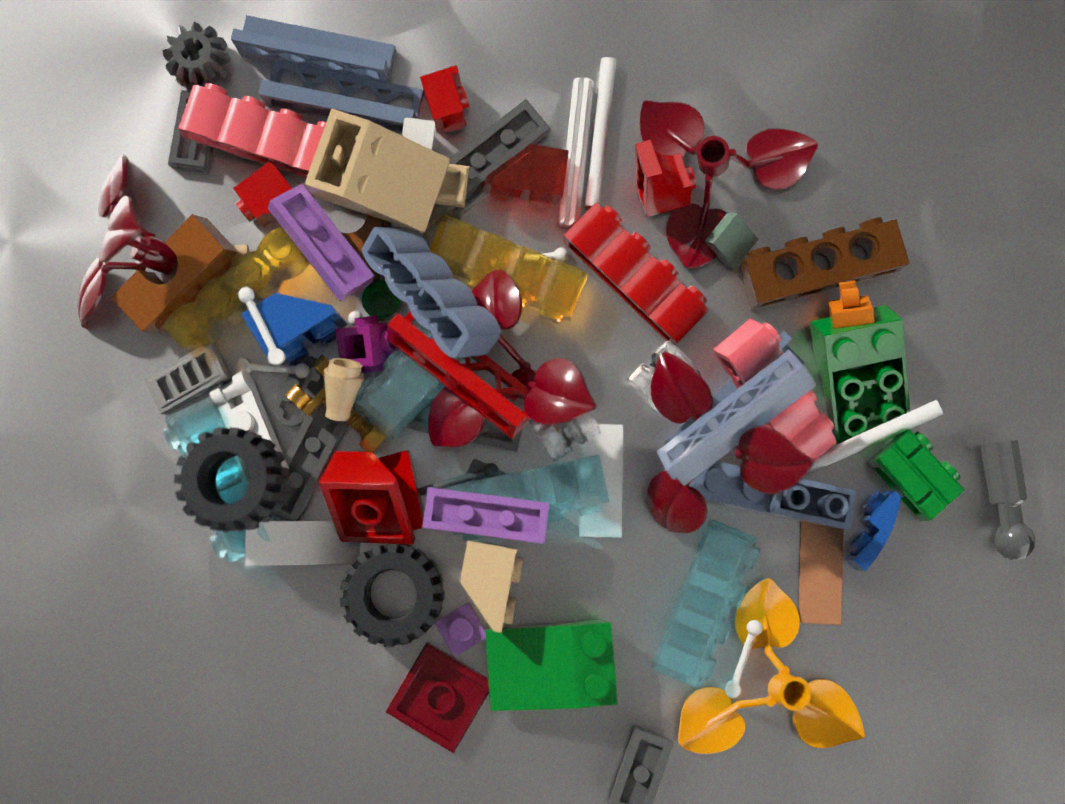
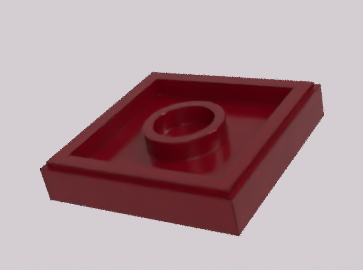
M427 641L385 712L454 754L489 694L488 677Z

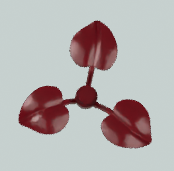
M645 100L640 113V132L643 142L651 140L653 148L662 154L675 155L680 153L682 160L687 152L691 155L697 154L698 167L705 174L703 206L690 203V206L675 209L667 221L666 234L669 245L685 268L694 269L704 266L718 257L706 244L705 240L727 212L722 209H709L714 177L722 175L728 169L730 160L739 163L745 168L754 167V177L763 187L772 190L787 189L796 184L804 175L818 149V142L803 133L792 130H763L755 134L747 143V154L751 159L748 161L738 155L735 149L729 150L727 142L719 136H709L703 139L705 131L704 121L701 114L692 106L680 102Z
M125 155L119 158L115 167L108 174L99 196V216L106 218L109 212L111 216L108 222V231L101 244L100 259L97 258L86 271L78 293L79 320L82 328L88 329L87 320L96 309L103 295L106 275L111 270L145 271L146 268L169 275L177 263L175 253L165 241L155 238L156 234L142 228L136 218L132 199L127 196L122 197L127 177L126 163L129 162L128 157ZM129 245L132 247L130 256L136 262H109L125 246Z
M501 269L493 270L471 292L476 299L477 305L487 309L495 317L500 329H511L517 325L522 314L521 293L516 282L508 273ZM501 333L497 339L498 343L519 365V369L515 370L511 375L530 389L524 401V409L533 421L542 425L568 423L587 415L597 408L587 388L583 374L573 362L564 358H554L543 363L535 371L531 369V364L518 354ZM445 386L436 395L429 411L428 432L430 441L434 447H463L479 436L483 430L485 417ZM519 395L504 396L512 401L521 398Z
M666 351L659 356L651 380V398L656 409L665 418L677 424H683L691 417L694 421H697L713 405V397L708 384L697 371L679 357ZM767 426L751 427L741 435L738 445L732 449H736L735 457L742 460L740 475L743 481L754 490L767 494L778 493L792 487L806 475L814 463V459L797 449L784 435ZM664 470L652 478L647 489V502L651 514L663 528L668 529L670 532L690 533L696 531L704 524L707 518L708 509L705 498L697 489L689 486L693 480L684 486L678 478L673 480Z

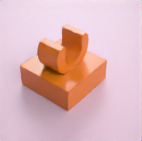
M855 281L839 283L840 299L828 300L829 315L833 328L875 323L874 310L868 295L859 296Z

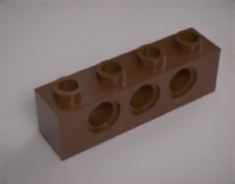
M877 217L860 223V229L846 232L845 227H839L822 233V239L809 242L807 237H800L786 242L784 249L771 252L770 247L767 246L748 252V258L744 259L739 269L751 310L839 287L841 282L855 281L858 283L899 272L910 263L897 219L883 222L882 217ZM852 244H859L865 248L867 253L866 260H860L853 255ZM820 253L829 259V270H823L816 266L814 254ZM778 263H785L791 267L793 271V278L791 280L782 279L777 274L776 265Z

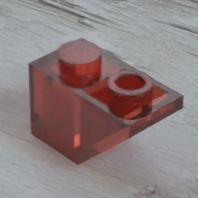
M530 144L486 176L482 185V193H488L491 199L502 202H511L513 198L529 200V205L538 208H550L552 204L557 205L563 197L569 150Z

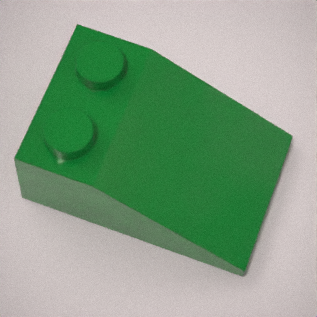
M594 619L503 627L502 633L495 632L492 629H485L491 711L579 709L618 705L610 621Z

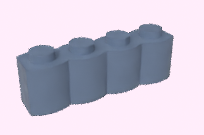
M374 227L362 248L365 260L375 272L384 275L392 293L398 299L408 303L409 310L415 320L424 328L431 330L438 347L446 355L455 359L488 354L502 333L497 320L487 309L477 305L473 293L463 282L453 278L447 263L437 254L430 252L424 237L418 231L406 227Z

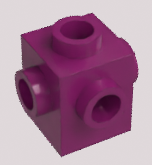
M378 315L354 318L355 326L335 329L339 358L359 362L362 365V373L384 371V363L399 360V349L387 340V325L390 322L379 323Z

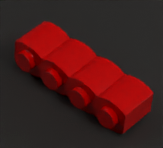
M595 203L563 235V243L667 343L675 347L708 313L709 309L705 305L707 302L706 297L696 287L690 285L687 288L681 284L676 278L679 275L677 269L666 259L658 261L649 252L651 246L646 239L637 232H634L632 235L620 225L623 222L621 216L612 207L606 205L603 208L598 203Z

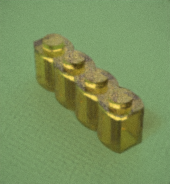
M447 215L443 216L430 246V252L437 254L447 263L453 277L456 275L469 280L467 286L471 289H474L489 272L496 269L505 271L514 279L520 290L522 309L525 308L526 304L540 310V317L560 324L562 319L566 321L571 320L589 276L588 273L578 268L553 260L537 251L517 245L505 238L480 230Z
M282 226L278 227L261 240L256 251L248 252L234 261L228 269L226 276L216 278L206 284L197 295L195 302L187 303L176 309L167 319L164 328L177 344L188 352H192L210 342L215 345L221 338L224 330L231 329L244 321L241 314L248 310L246 303L240 301L238 297L239 290L244 287L251 288L255 294L253 300L255 304H258L272 294L277 293L284 280L292 279L302 273L310 262Z

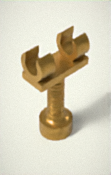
M321 354L312 366L324 376V369L329 367L330 360ZM294 384L285 394L307 416H310L321 403L326 404L325 386L313 399L297 384ZM352 407L350 419L345 422H348L347 424L351 425V428L354 427V430L360 433L361 441L359 445L366 452H374L392 431L381 421L376 424L368 423Z

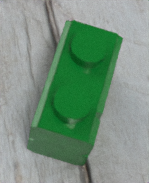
M907 430L896 435L867 463L892 491H896L901 495L900 500L919 521H930L963 493L965 489L958 483L961 477L957 470L946 461L940 463L930 452L934 447L928 438L918 431L913 433L911 430Z

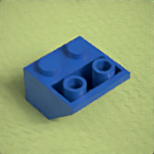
M274 293L256 304L276 347L285 353L286 358L281 365L285 363L289 366L294 365L299 359L309 355L307 351L309 348L319 342L322 345H326L336 339L335 329L347 326L346 321L335 308L324 303ZM248 309L241 316L265 355L268 356L269 350Z

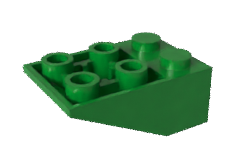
M886 305L873 307L875 323L834 329L830 317L810 321L814 359L828 417L835 427L832 433L836 439V444L910 412L903 319Z

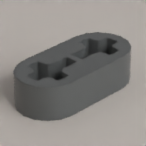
M311 356L303 357L294 366L304 363L311 369L313 367L312 364L318 358ZM317 370L316 372L320 375V379L317 382L311 380L305 389V392L312 399L317 395L325 380L324 376ZM295 374L288 375L273 406L276 419L281 424L292 428L300 427L306 417V414L302 411L299 417L293 415L288 420L286 419L288 412L283 409L286 402L293 404L285 396L294 384L302 388L306 378H298Z

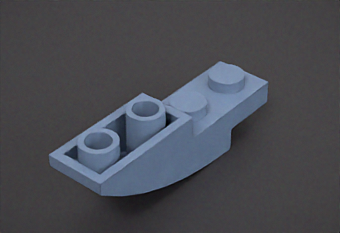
M716 461L690 483V486L697 489L705 500L845 530L850 529L857 492L856 490L802 478L795 485L784 491L773 494L762 493L754 490L743 481L740 475V466Z

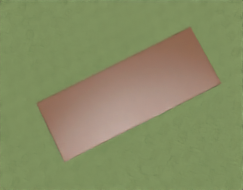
M801 521L798 609L800 623L842 625L844 529Z

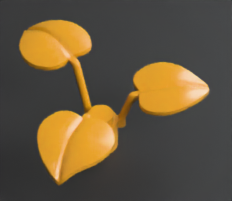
M766 578L755 584L740 601L736 610L734 625L737 637L744 646L748 636L747 624L752 620H757L762 624V632L756 636L752 649L764 646L765 654L778 669L779 674L775 675L768 684L769 696L766 698L736 701L732 704L730 697L720 688L706 686L697 689L689 695L681 711L678 734L679 745L690 752L699 754L725 751L737 744L745 732V721L736 712L738 709L766 705L772 707L775 704L795 711L793 715L794 728L800 739L810 746L831 748L846 742L863 739L865 733L859 712L852 699L841 686L826 679H815L808 684L804 679L790 675L789 668L784 666L775 655L772 646L777 648L785 647L798 634L800 627L799 614L793 601L778 587L773 579Z

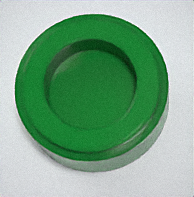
M386 281L372 282L365 288L362 294V305L369 316L378 315V320L386 321L395 317L400 311L402 300L392 293Z

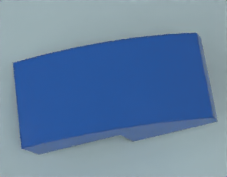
M878 491L863 505L862 509L865 513L859 521L870 531L868 533L863 531L852 540L848 546L851 552L844 559L855 570L866 572L885 546L899 511L901 495L896 491H884L882 494Z

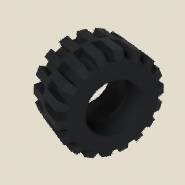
M217 427L213 428V433L203 432L197 436L200 441L199 443H188L184 449L189 454L186 458L179 457L176 465L181 466L182 470L181 474H174V483L181 484V490L175 492L177 500L186 501L187 504L182 510L187 516H196L195 523L200 526H208L210 530L243 532V530L259 528V523L261 522L268 523L274 518L271 512L282 508L284 502L279 500L281 493L288 494L289 485H283V478L290 477L289 469L282 467L281 462L285 461L282 452L274 450L276 445L272 441L262 438L260 434L244 429ZM240 456L249 469V487L240 500L233 504H227L217 491V473L228 459Z
M405 544L380 545L371 548L367 552H363L357 557L356 562L348 567L346 571L348 573L345 580H342L340 587L343 590L340 605L345 607L346 615H344L347 624L350 622L355 627L353 631L359 637L361 635L368 638L367 642L374 645L381 643L384 644V647H394L399 644L403 646L417 638L419 639L432 627L443 608L442 603L445 599V590H443L442 583L444 581L436 568L437 565L425 555L426 553ZM397 570L407 574L416 587L417 599L415 605L408 614L402 617H386L373 605L371 599L373 581L385 571Z

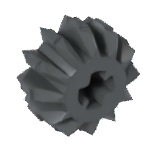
M194 21L190 31H187L184 26L178 25L180 35L177 38L167 35V42L171 47L162 50L163 57L168 61L165 68L171 76H176V81L179 85L185 87L190 83L192 87L193 85L202 86L204 81L215 84L213 77L216 75L226 77L227 72L222 65L231 63V57L225 52L228 45L223 37H217L218 33L213 27L209 25L203 30L201 25ZM199 53L200 57L195 60L194 55Z

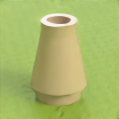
M334 358L329 361V367L324 369L325 416L335 421H347L350 419L351 409L364 379V374L361 372L362 365L359 362L344 358Z

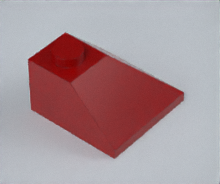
M336 451L322 475L319 485L340 541L414 544L416 538L397 479L373 452Z

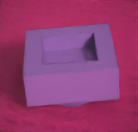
M470 602L434 622L454 657L485 639V628Z

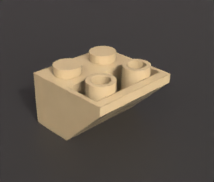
M468 540L460 583L491 629L502 633L504 623L512 624L516 597L509 596L511 582L519 583L524 558L516 556L517 548Z

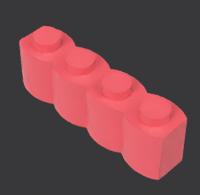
M206 83L205 87L193 85L178 128L183 137L245 159L258 161L264 165L271 160L278 170L307 178L326 122L319 121L317 125L302 121L303 117L300 114L288 109H281L280 113L270 111L265 108V103L250 96H243L242 100L227 96V90L215 84Z
M752 319L745 322L713 349L718 361L732 378L736 389L740 388L784 354L779 346L781 337L769 323L761 324ZM811 389L764 426L770 427L784 435L797 449L814 459L815 462L837 442L832 433V430L835 428L834 424L826 414L818 411L814 403L817 401V396Z

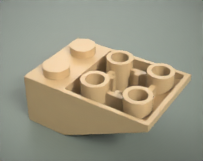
M331 109L304 184L315 198L425 234L450 163V158L369 120Z

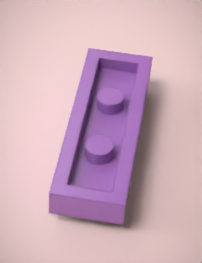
M303 183L270 200L268 210L339 301L344 300L372 282L375 275Z
M428 487L422 528L544 544L550 503Z

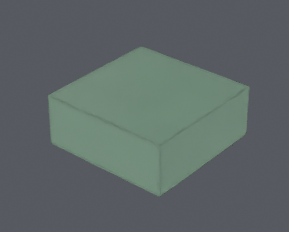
M728 212L705 242L718 255L725 266L736 268L759 239L737 213Z

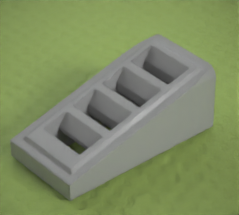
M210 342L144 380L160 414H165L208 393L210 388L219 383L226 384L232 381V377L217 346ZM205 360L213 374L208 378L200 365ZM190 367L193 368L199 380V383L193 385L186 370ZM178 373L186 388L182 393H180L173 378ZM164 380H166L173 395V398L168 401L159 385Z

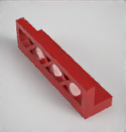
M411 312L405 317L398 313L387 325V340L513 440L531 418L525 411H521L504 396L519 395L525 400L530 389L486 354L470 356L477 363H470V357H464L465 363H461L457 359L446 355L438 347L434 339H430L413 325L416 320ZM487 370L495 376L496 388H492L472 371ZM501 382L504 383L507 386V388H502Z

